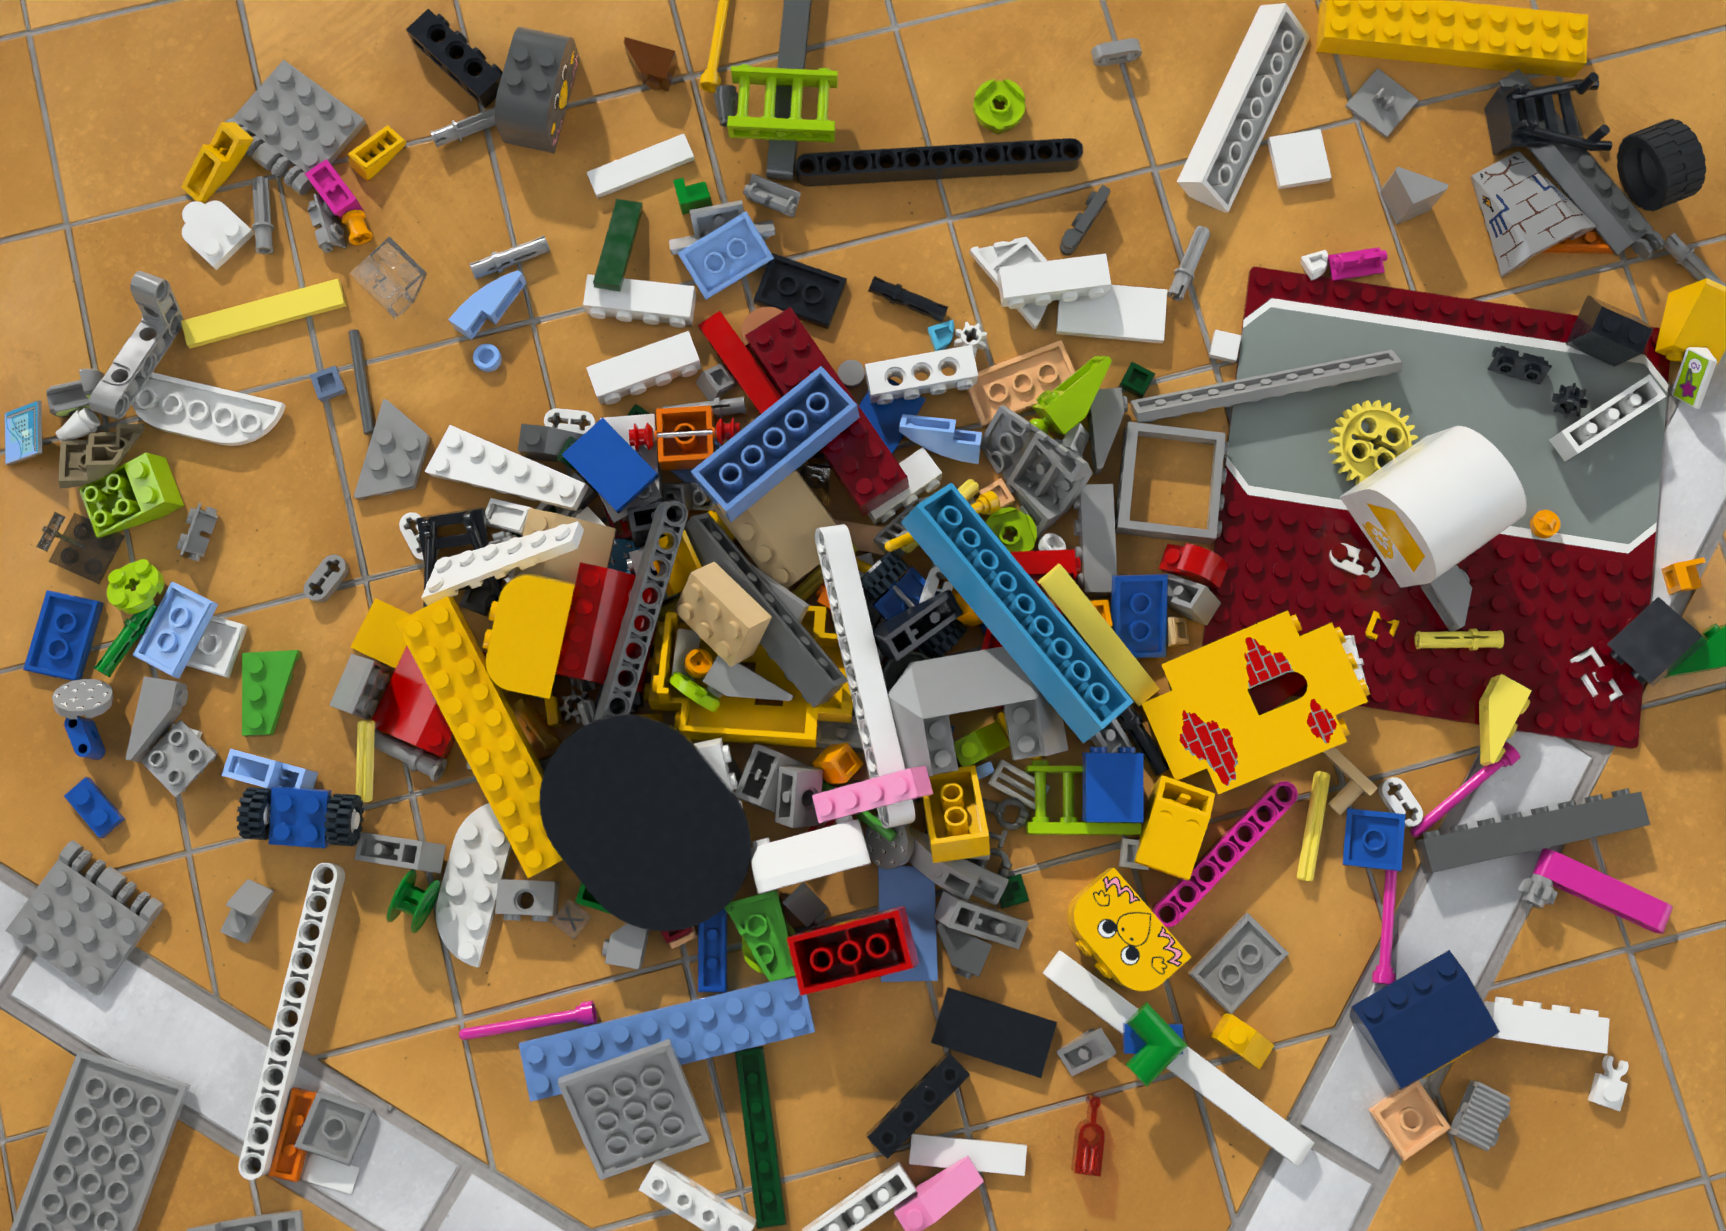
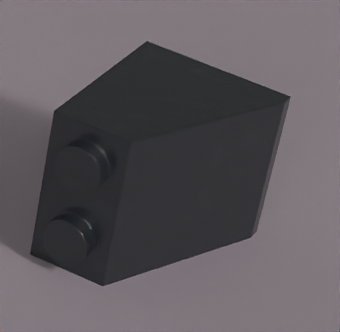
M1588 295L1565 345L1612 366H1617L1643 353L1653 328L1639 317Z
M1657 597L1607 645L1612 649L1609 655L1620 665L1627 662L1634 669L1630 674L1642 685L1648 682L1654 686L1704 646L1707 641L1703 635L1660 597Z

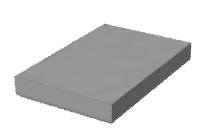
M1245 913L1188 974L1227 1013L1233 1014L1289 953L1248 913Z

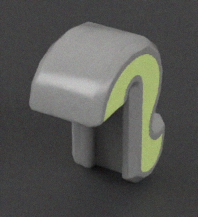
M79 369L81 380L50 386L46 391L50 413L57 417L72 416L77 409L89 408L90 396L105 374L96 369Z

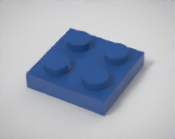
M1347 808L1343 865L1401 872L1406 814Z

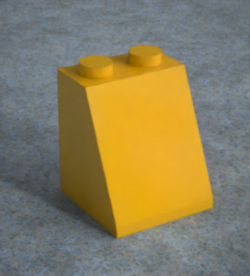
M1706 278L1669 292L1655 352L1665 355L1668 360L1682 363L1688 347L1708 348L1718 364L1726 350V286Z

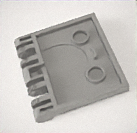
M285 60L277 66L235 116L225 121L236 122L250 136L254 135L252 137L254 140L248 148L246 155L251 156L254 161L266 170H271L272 174L276 177L282 176L293 164L294 167L285 175L284 183L292 186V189L300 195H305L313 186L305 173L326 159L332 164L367 124L364 118Z
M72 840L61 851L57 862L5 931L94 995H100L162 911L164 904L155 897L150 899L151 895L143 891L131 907L128 906L126 903L135 892L137 885L132 881L125 885L127 877L111 866L104 870L106 863L101 859L92 865L86 875L83 874L82 870L92 858V853L87 849L83 851L84 847Z

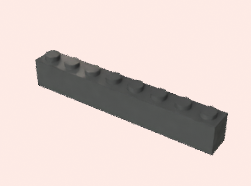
M705 513L692 516L686 523L684 530L701 566L703 567L712 562L718 564L772 616L760 644L765 648L768 656L784 671L786 678L799 689L805 701L810 703L813 708L828 702L844 686L848 679L710 514Z
M1629 788L1611 792V798L1603 799L1602 794L1585 797L1586 803L1576 805L1575 800L1558 803L1559 809L1549 811L1548 806L1530 809L1532 815L1522 817L1521 812L1504 815L1505 821L1495 823L1494 818L1477 821L1478 827L1469 829L1467 824L1450 827L1451 833L1441 834L1440 829L1423 833L1424 838L1415 840L1423 873H1433L1651 824L1642 793H1630Z

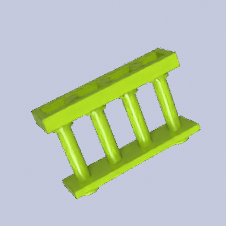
M747 64L731 66L732 83L739 84L737 115L728 116L727 128L729 138L835 143V121L828 119L829 88H838V71H832L828 68H820L818 70L752 67ZM750 84L766 85L764 116L762 117L748 116ZM776 86H792L791 115L788 119L774 117ZM803 87H819L817 118L815 120L801 118Z
M1035 760L1032 761V765L1025 767L1026 773H1035V817H1032V822L1026 823L1025 835L1138 836L1142 834L1141 823L1077 822V817H1074V774H1082V766H1049V761ZM1046 773L1063 774V817H1060V822H1049V817H1046Z

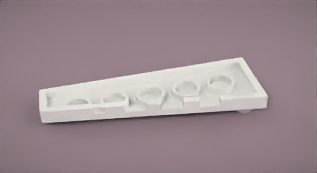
M449 425L425 470L432 477L457 483L463 482L474 487L492 489L499 493H508L532 501L537 500L544 504L577 511L589 488L579 480L452 425Z
M579 521L567 525L562 524L546 531H537L531 535L520 538L515 537L498 544H489L484 548L473 551L467 550L455 556L442 557L435 563L421 598L428 606L446 596L453 597L458 595V589L470 585L472 589L482 586L483 580L495 576L496 579L505 577L515 567L523 570L537 563L576 550L580 544L584 528Z

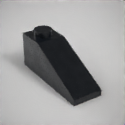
M946 590L891 617L873 630L875 643L883 656L898 661L961 616L963 612L951 590Z

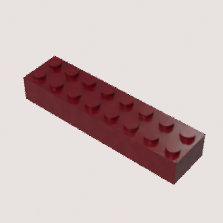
M791 307L745 335L750 350L782 397L822 366L856 403ZM857 404L860 418L820 449L819 452L862 516H865L908 489L909 482L908 476Z

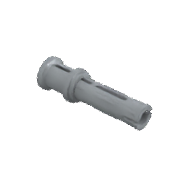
M375 729L374 748L408 764L410 770L414 772L418 770L430 776V780L434 782L441 778L447 766L446 759H438L428 754L422 748L418 747L415 749Z

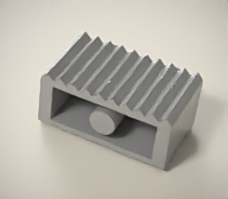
M1470 1080L1448 1133L1488 1152L1490 1147L1495 1146L1498 1141L1499 1132L1497 1129L1501 1120L1504 1121L1510 1113L1511 1107L1508 1103L1511 1098L1478 1081Z

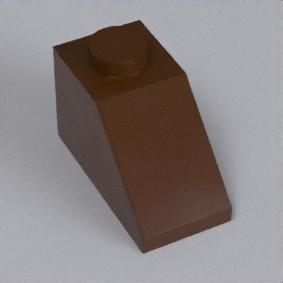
M625 37L624 45L627 56L643 84L652 90L658 91L662 89L669 91L678 64L676 52Z

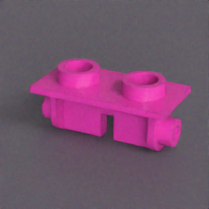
M1379 247L1328 255L1332 281L1385 273L1383 261H1387L1386 250L1382 251Z

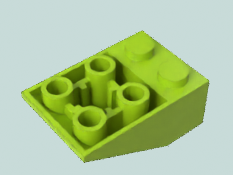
M147 452L119 466L103 478L78 488L97 538L160 519L184 506L167 459Z

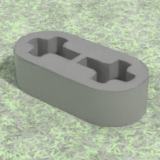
M1130 38L1099 44L1092 48L1091 54L1094 65L1100 67L1134 61L1142 55L1139 40Z
M329 555L323 559L304 585L306 597L316 603L327 601L349 573L347 561L338 555ZM332 563L338 564V567L341 569L338 573L332 572L330 568ZM315 585L321 586L323 590L321 595L315 594V591L312 589Z

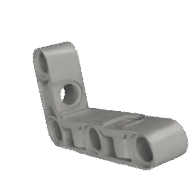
M143 271L136 272L130 284L131 293L142 313L141 322L126 341L89 399V408L92 411L115 419H121L126 414L182 328L181 321H183V315L169 282L166 279Z

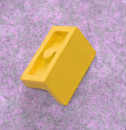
M685 530L682 534L666 588L668 597L683 591L690 573L702 567ZM667 536L660 538L658 541L663 549L668 544ZM654 561L655 569L659 573L660 565L657 561Z

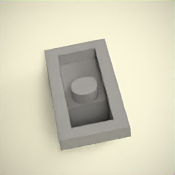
M247 879L227 902L226 906L230 907L231 910L220 932L244 943H249L275 890Z
M1101 1027L1096 1030L1093 1028L1087 1030L1056 1051L1071 1076L1110 1059L1117 1053Z

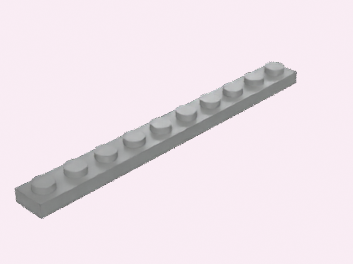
M1387 350L1132 400L1131 411L1138 423H1150L1156 419L1166 417L1175 418L1182 414L1205 412L1208 409L1217 407H1231L1234 404L1257 402L1260 399L1273 396L1282 397L1288 393L1308 392L1314 388L1333 387L1339 383L1363 381L1365 378L1375 376H1388L1391 373L1402 371V361L1393 350Z

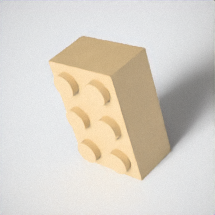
M715 562L690 573L674 610L730 667L754 655L772 618Z

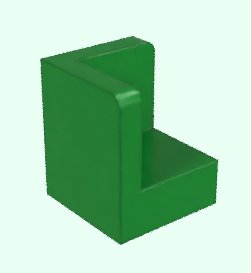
M683 178L673 180L682 215L690 213L689 210L712 206L706 182L703 181L685 186Z

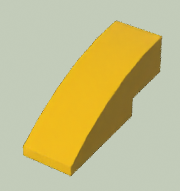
M221 122L211 143L202 145L181 188L194 200L205 203L231 175L254 139L236 122Z

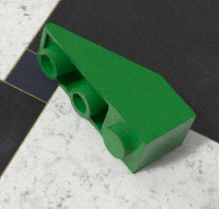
M1716 623L1703 631L1702 634L1705 636L1704 638L1707 643L1664 678L1726 667V624L1718 626Z

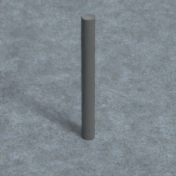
M350 330L348 333L363 433L371 435L374 431L360 332L359 330Z

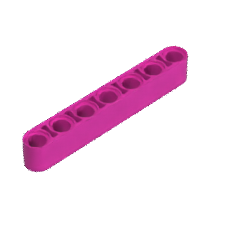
M1282 781L1271 785L1195 863L1190 880L1187 881L1180 878L1153 906L1151 911L1165 927H1173L1178 924L1295 803L1298 792L1294 784ZM1279 787L1287 792L1288 796L1285 802H1281L1277 798L1276 792ZM1260 807L1265 808L1268 812L1266 822H1262L1257 816V810ZM1240 827H1245L1249 831V839L1246 842L1241 841L1238 837ZM1222 846L1230 851V858L1227 862H1223L1218 856V851ZM1203 866L1207 867L1211 872V878L1207 882L1202 881L1199 877V870ZM1183 886L1191 890L1192 896L1188 902L1182 901L1179 896V891ZM1167 906L1172 911V918L1167 923L1163 922L1159 915L1161 908Z

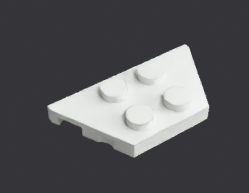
M1028 237L1017 238L1011 242H997L993 246L984 248L973 247L969 253L998 288L997 275L999 267L1047 261ZM1036 303L1025 304L1024 307L1017 310L1035 330L1047 305L1038 306Z

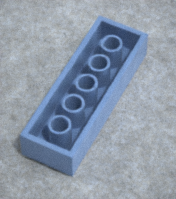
M820 366L695 467L691 473L697 485L727 519L732 522L860 418L858 406L825 369Z

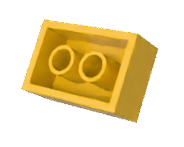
M976 766L959 767L957 771L935 774L929 777L933 794L923 796L922 800L933 863L990 855L989 833Z

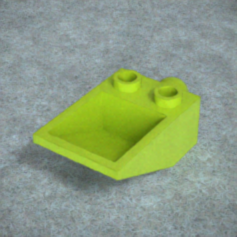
M1094 356L1053 391L1050 392L1048 389L1036 398L1038 403L1033 406V409L1041 419L1036 418L1030 422L1046 434H1048L1049 428L1053 433L1065 435L1087 416L1112 362L1109 356Z

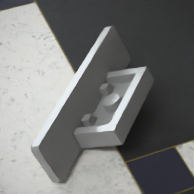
M742 200L689 210L694 235L669 240L671 254L678 255V252L742 214L744 212ZM772 220L754 223L763 240L776 234Z

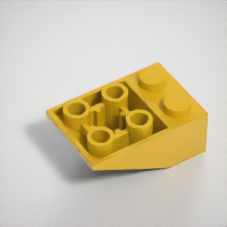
M1161 775L1151 788L1134 863L1189 881L1210 820L1215 793Z

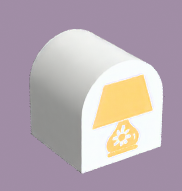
M1463 426L1451 427L1424 437L1340 496V499L1401 588L1431 583L1525 515L1527 507L1522 484L1507 459L1489 440L1478 432Z

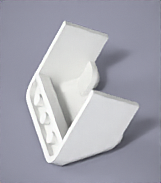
M852 815L836 819L837 825L771 843L769 838L752 842L753 848H751L750 860L758 894L856 867L870 866L871 861L859 819L853 820Z

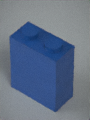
M1090 747V752H1082L1083 821L1143 822V753H1136V747H1118V752H1107V747Z

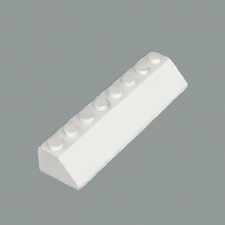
M1286 3L1261 5L1177 180V183L1190 198L1224 213H1228L1310 38V35Z

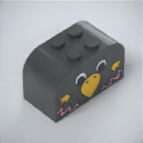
M518 27L510 44L495 102V123L504 143L555 153L580 61L578 50L572 37L525 27Z

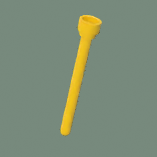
M719 0L708 67L701 74L699 87L706 92L715 93V88L721 85L718 65L729 0Z
M988 491L979 495L976 503L971 506L977 514L990 515L1000 509V501L993 491ZM908 532L885 543V550L893 552L915 542V539Z

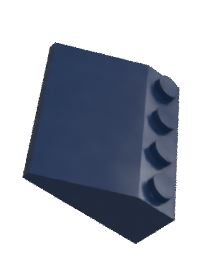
M1450 950L1351 1006L1350 1018L1400 1090L1500 1032L1468 974Z

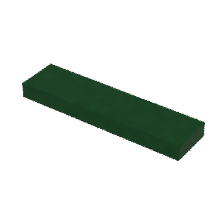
M616 199L593 280L594 288L621 292L643 211L642 202Z

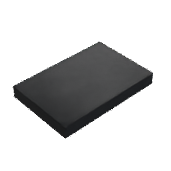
M772 253L774 259L767 264L753 300L754 304L762 307H775L782 311L791 307L800 320L829 329L847 283V278Z

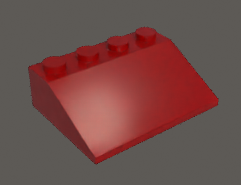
M580 562L555 674L604 685L636 575ZM646 588L642 593L645 603H648L652 598L649 588ZM641 615L634 620L636 630H640L644 625ZM657 622L636 689L637 692H642ZM630 643L626 648V654L629 658L636 652V647L633 643ZM625 670L621 671L618 675V683L623 685L628 679Z
M406 646L372 720L375 722L376 729L447 759L456 739L408 646ZM482 651L483 654H484V656H485V658H486L487 653L484 652V651Z

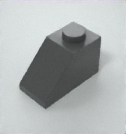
M804 882L783 901L784 905L806 927H809L811 924L817 927L828 916L824 912L828 908L826 904Z
M938 922L936 929L950 964L957 967L955 973L967 979H971L972 974L979 977L992 945Z

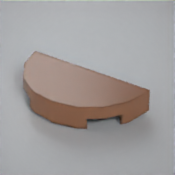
M761 307L753 310L745 318L741 327V338L746 348L749 346L745 335L783 312L782 310L775 307Z

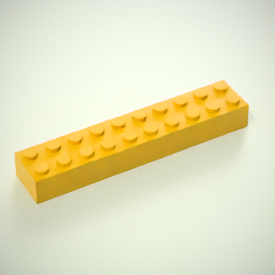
M1321 0L1319 4L1316 52L1509 72L1519 69L1522 73L1574 78L1587 62L1588 15L1447 0Z
M446 596L395 622L526 876L530 878L562 861L563 859L552 846L545 832L540 814V788L544 770L501 687L496 685L488 675L486 658L455 598Z

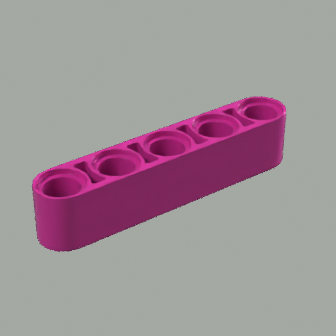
M1542 849L1532 875L1538 874L1554 882L1553 886L1655 933H1664L1673 910V906L1550 849Z

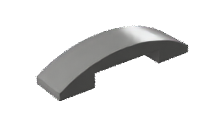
M302 1210L226 1220L188 1228L187 1231H304Z

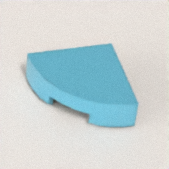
M953 320L928 327L927 331L934 351L945 350L950 345L954 335Z

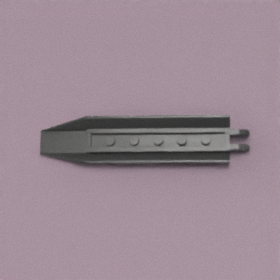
M1519 69L1499 81L1500 86H1514L1515 84L1524 86L1529 84V86L1534 87ZM1540 97L1534 98L1539 126L1546 129ZM1517 101L1519 120L1522 121L1525 120L1522 101ZM1556 112L1559 132L1565 133L1563 119ZM1551 142L1548 146L1527 147L1571 202L1597 226L1595 231L1616 256L1630 246L1644 260L1650 258L1654 251H1660L1664 248L1665 243L1661 235L1653 231L1652 225L1589 150Z

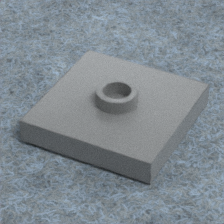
M318 1089L294 1147L350 1166L374 1108Z

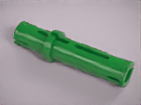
M152 604L148 609L133 614L130 619L127 618L124 622L126 625L94 669L110 678L140 634H144L145 627L152 619L158 607Z

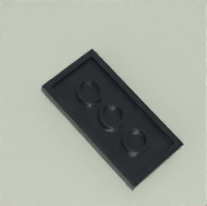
M947 987L931 1043L1041 1078L1057 1022Z

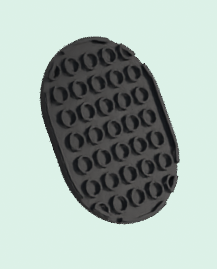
M627 714L603 717L573 732L558 747L550 759L543 775L539 801L545 832L557 853L593 897L608 912L618 919L642 929L675 931L698 925L710 919L725 908L734 898L745 879L751 856L749 823L737 797L699 749L682 732L669 724L642 715Z

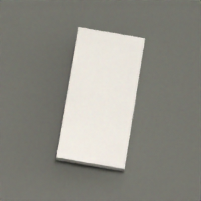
M1111 285L1108 293L1101 298L1090 299L1089 296L1078 297L1077 300L1072 302L1059 300L1056 334L1163 343L1167 289Z

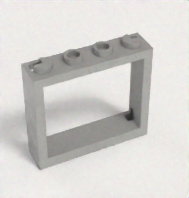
M1128 422L1123 433L1115 533L1210 545L1217 537H1220L1222 521H1218V515L1224 506V495L1220 494L1221 484H1225L1227 474L1226 468H1223V458H1227L1229 443L1225 442L1226 433ZM1138 436L1214 445L1207 529L1130 521Z

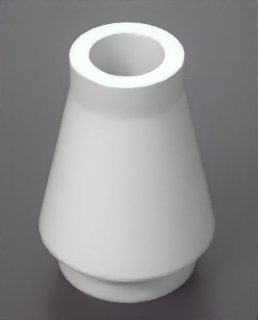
M89 408L77 409L66 423L56 431V435L60 441L76 440L88 435L89 432H96V427L100 425V421Z

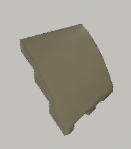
M117 424L116 432H89L88 440L61 441L58 478L60 488H71L92 483L116 469L143 433L144 424Z

